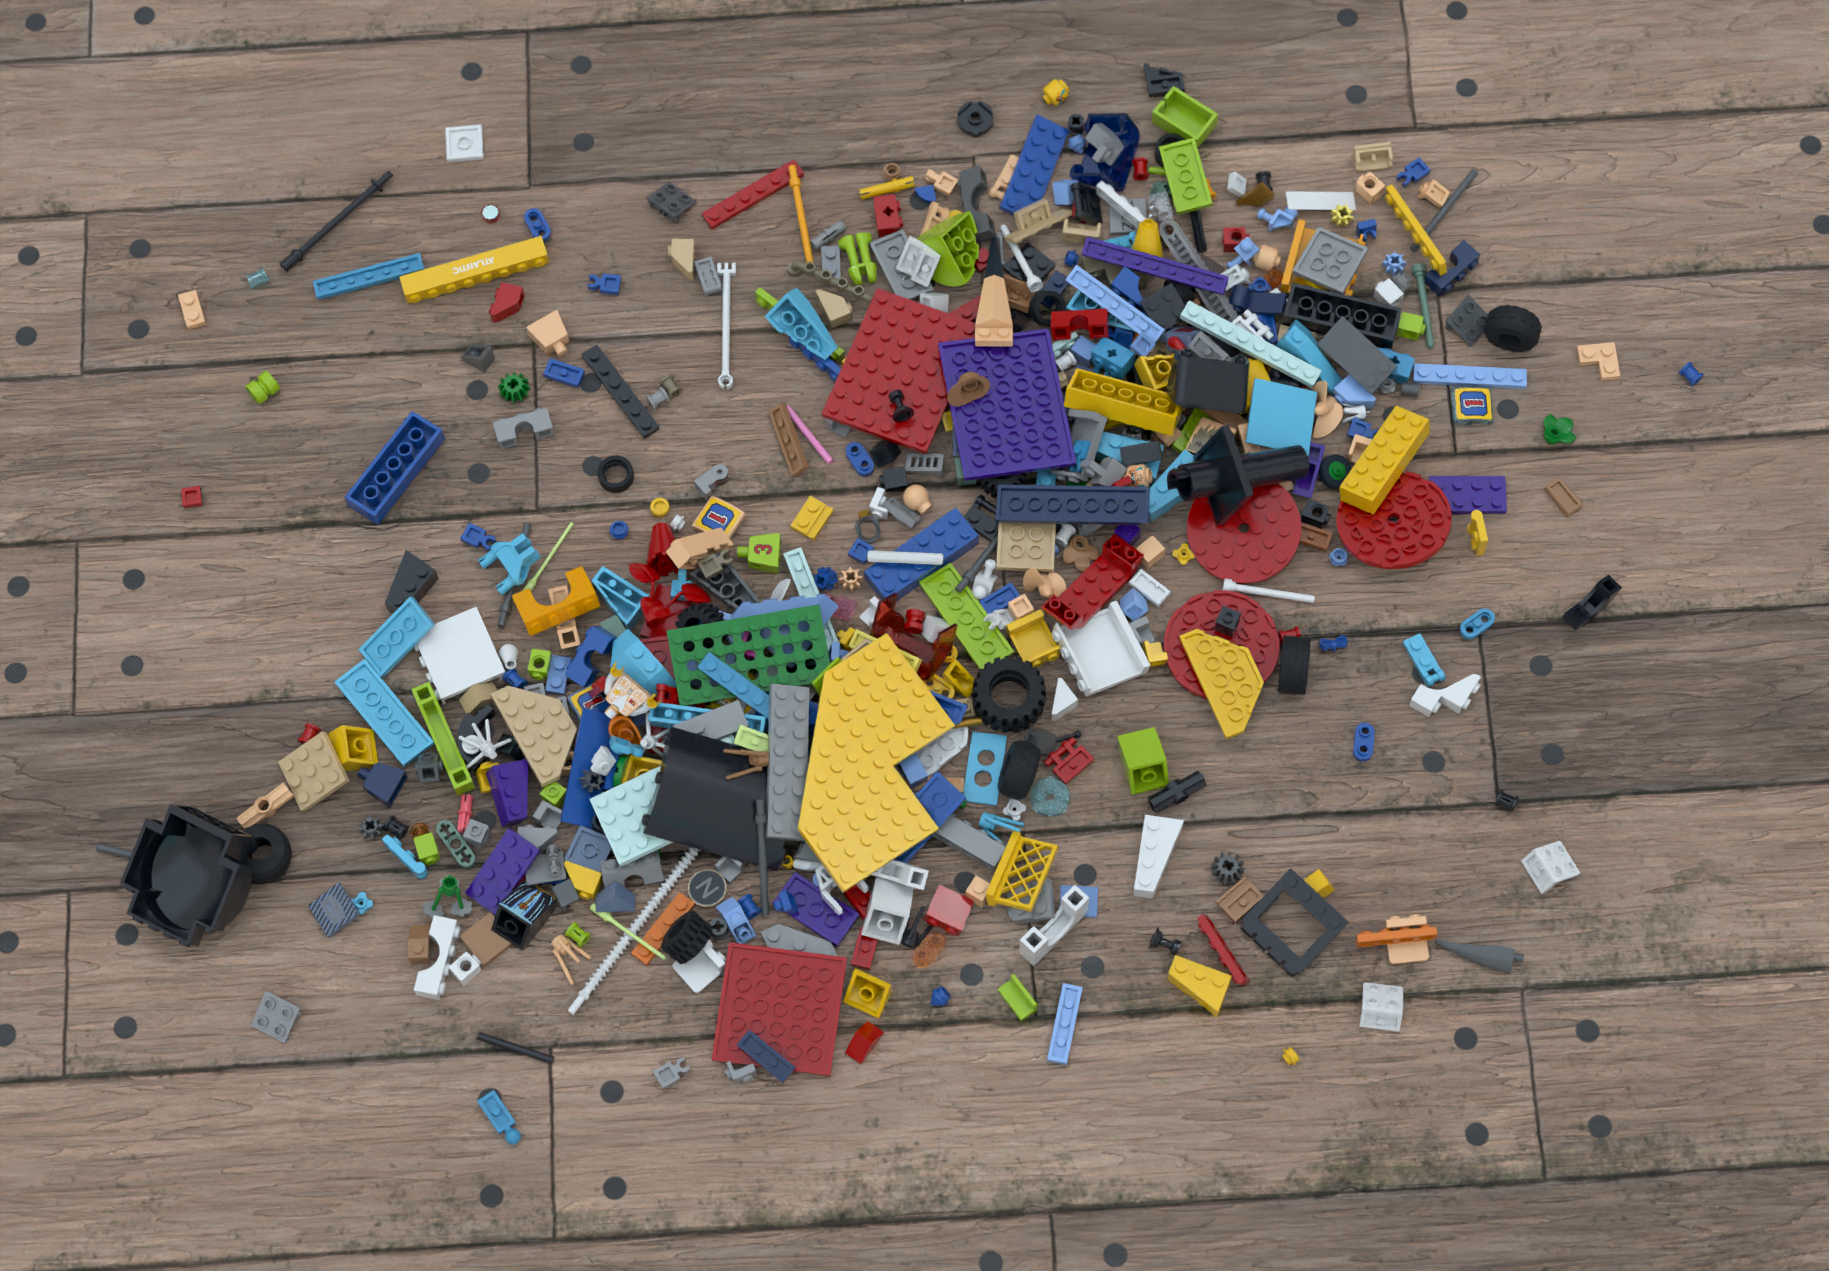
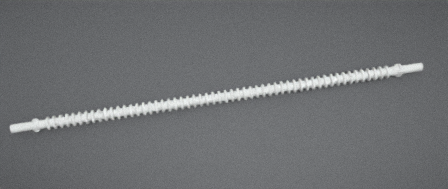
M693 847L688 848L689 852H685L686 856L681 857L682 861H678L679 865H675V870H671L672 874H668L669 878L664 879L665 883H661L662 887L658 888V892H654L655 896L651 897V901H647L648 905H645V909L640 911L641 915H637L638 919H634V924H630L631 928H627L629 931L637 936L636 932H640L639 928L644 927L643 923H647L646 919L651 918L650 914H654L653 910L657 909V905H661L660 901L664 900V896L668 895L667 891H671V887L675 886L674 882H678L677 878H681V873H685L684 869H688L687 865H691V860H695L694 856H698L697 852L702 850ZM624 932V937H620L621 941H617V946H613L614 950H610V955H606L607 959L603 960V964H599L600 968L596 969V973L592 974L593 977L589 978V983H585V988L578 992V997L567 1010L570 1014H575L582 1003L588 1000L592 990H596L595 986H599L598 982L603 981L602 977H606L605 973L609 972V968H613L612 964L616 963V959L620 958L619 954H623V949H627L626 945H630L629 941L634 940L630 935Z

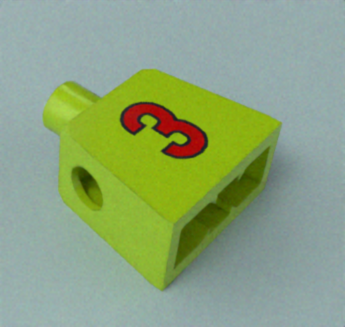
M780 533L749 537V547L738 546L737 557L748 558V566L751 569L779 574Z

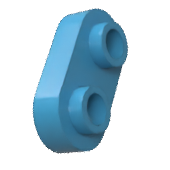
M1486 608L1474 613L1462 622L1460 627L1461 636L1468 640L1475 639L1493 625L1495 620L1494 613ZM1486 618L1487 622H1482L1481 619ZM1466 629H1471L1473 632L1468 633Z

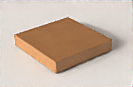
M491 912L459 936L469 950L479 959L483 967L513 945L491 930L495 918Z

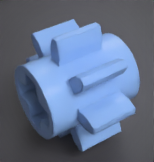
M1393 252L1390 256L1386 254V261H1383L1382 264L1383 267H1386V273L1393 274V276L1398 272L1403 273V267L1406 266V261H1402L1403 254L1399 255L1396 252Z

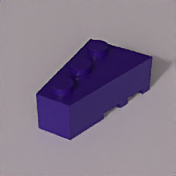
M526 759L495 765L486 772L502 828L521 824L527 818L528 762Z

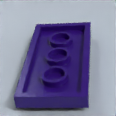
M1429 476L1428 481L1434 482L1446 495L1450 504L1451 514H1471L1474 510H1479L1482 514H1506L1505 476Z
M508 828L465 893L496 915L499 903L518 886L541 850L517 832Z
M796 872L793 873L780 891L786 890L793 893L799 912L794 914L783 912L825 940L830 941L836 947L840 945L860 916L858 912L831 895L843 911L840 915L835 913L822 899L819 887ZM779 894L775 898L773 903L781 900Z

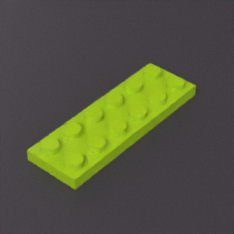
M949 563L919 582L924 593L944 621L952 628L951 631L979 670L984 669V664L989 661L991 664L994 663V658L1000 657L1002 660L1005 659V656L1014 655V650L997 627L993 630L988 628L991 622L983 620L987 613L973 596L969 587L966 586L961 593L955 590L962 577L952 563Z

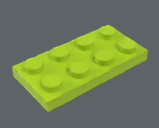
M1195 137L1160 146L1159 151L1177 215L1213 206Z

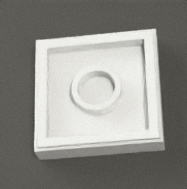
M482 125L445 128L448 163L484 160Z

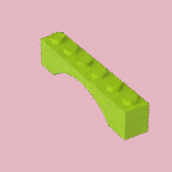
M430 682L411 689L457 796L474 790L473 781Z

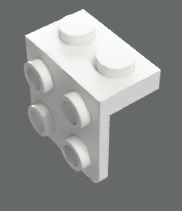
M708 940L699 954L689 962L679 964L675 961L672 965L673 969L694 993H700L725 972L726 959L720 952L716 953L712 949L713 944L710 940Z

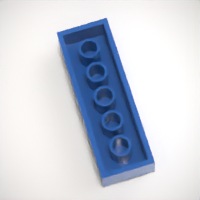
M411 411L344 497L347 505L379 525L445 440L442 429Z
M954 508L894 550L895 552L942 553V565L877 562L864 571L865 581L888 608L920 586L919 582L947 564L954 562L979 544V535L958 509Z

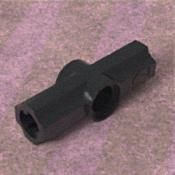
M1196 771L1181 780L1171 781L1163 790L1148 797L1147 800L1152 810L1158 813L1172 804L1177 805L1184 802L1189 795L1204 788L1207 784L1203 775Z

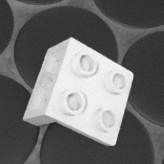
M1561 841L1536 848L1521 860L1541 894L1549 891L1558 882L1580 874L1576 864Z
M1363 983L1359 1027L1400 1031L1403 1014V987Z

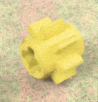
M1337 204L1336 210L1332 209L1331 215H1333L1331 222L1335 221L1337 227L1340 225L1347 227L1348 221H1353L1354 217L1350 216L1353 209H1349L1347 204L1345 206Z

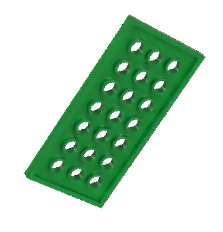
M819 604L667 630L679 705L682 706L737 698L721 685L712 686L709 683L710 677L698 668L695 671H690L687 668V663L692 660L696 661L699 666L708 652L764 692H770L771 684L790 686L811 685L830 664ZM800 622L808 623L809 630L801 632L798 629V624ZM787 625L790 628V633L788 635L780 634V626ZM764 628L771 631V636L767 639L760 636V631ZM743 632L751 633L752 639L749 642H744L741 639ZM730 635L733 638L732 644L724 645L722 637ZM706 638H710L714 642L713 647L710 649L705 648L702 644ZM810 641L813 645L812 649L809 651L803 650L802 642ZM686 642H692L695 648L693 651L687 652L684 650L683 645ZM785 644L793 646L794 651L791 654L783 652L782 647ZM771 647L775 654L768 658L763 654V650ZM746 651H753L756 656L755 659L752 661L746 660L744 657ZM726 655H735L736 662L728 664L725 661ZM809 659L814 660L816 663V667L813 670L805 667V662ZM794 663L797 666L796 672H787L786 665ZM770 666L776 667L778 674L773 677L769 676L767 668ZM752 669L757 670L759 673V677L755 680H751L748 677V672ZM692 680H699L702 684L701 688L698 690L692 689L690 686Z

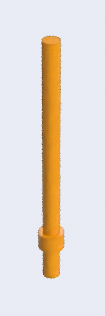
M790 165L788 167L791 178L789 183L790 188L793 189L806 263L813 262L800 192L801 182L797 176L796 166Z

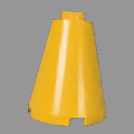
M1144 219L1139 223L1132 249L1164 258L1158 224L1152 219Z

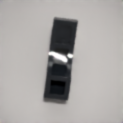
M1608 574L1597 582L1594 588L1579 603L1565 612L1562 618L1576 631L1582 625L1585 626L1614 599L1622 587Z

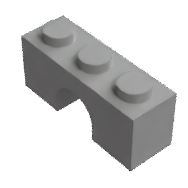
M538 408L530 413H519L515 417L501 418L493 422L500 450L518 445L517 435L524 429L532 430L535 433L536 440L555 435L547 408Z
M659 851L647 854L620 867L617 859L600 862L605 888L614 881L625 887L624 881L630 875L641 876L644 884L664 881Z

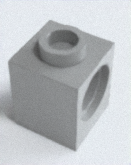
M470 819L463 838L466 844L484 850L491 835L489 825Z

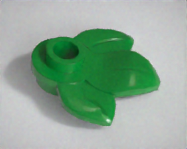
M1552 414L1545 417L1543 421L1545 428L1544 439L1548 444L1554 445L1559 442L1569 444L1576 440L1577 437L1570 432L1573 428V421L1571 419L1562 417L1557 420Z

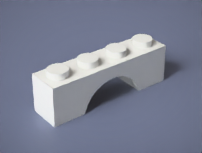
M434 915L429 935L439 945L440 953L438 960L432 967L418 972L414 992L417 996L440 1000L441 994L444 995L446 989L445 977L450 974V959L454 957L456 952L455 940L456 938L459 939L461 927H459L457 920Z

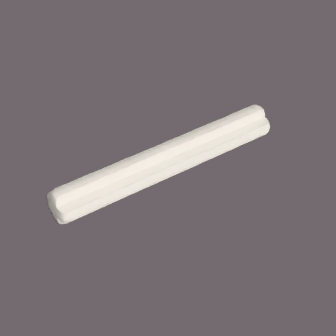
M870 550L867 555L869 562L943 564L942 553Z

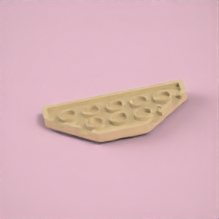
M506 686L491 693L494 704L541 787L543 788L560 780L564 764L567 762L572 743L577 735V729L560 699L511 686Z

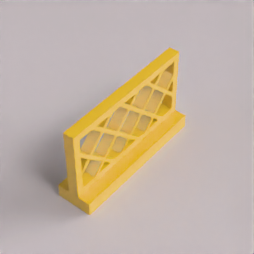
M1013 831L987 889L986 898L988 905L996 906V904H1001L1032 912L1059 849L1058 845L1022 837L1020 832ZM1024 844L1032 845L1034 848L1025 853L1022 850ZM1044 849L1052 850L1049 855L1042 858L1040 851ZM1036 853L1039 859L1029 863L1027 857ZM1024 859L1027 865L1017 869L1015 866L1016 862ZM1043 864L1044 869L1035 873L1033 867ZM1030 869L1033 875L1023 879L1020 873ZM1017 875L1020 881L1010 885L1009 878ZM1036 879L1037 886L1028 889L1026 883ZM1023 885L1026 891L1016 895L1013 889ZM1011 891L1013 897L1008 899L1001 898L1002 894ZM1029 895L1031 899L1029 904L1020 903L1019 899Z

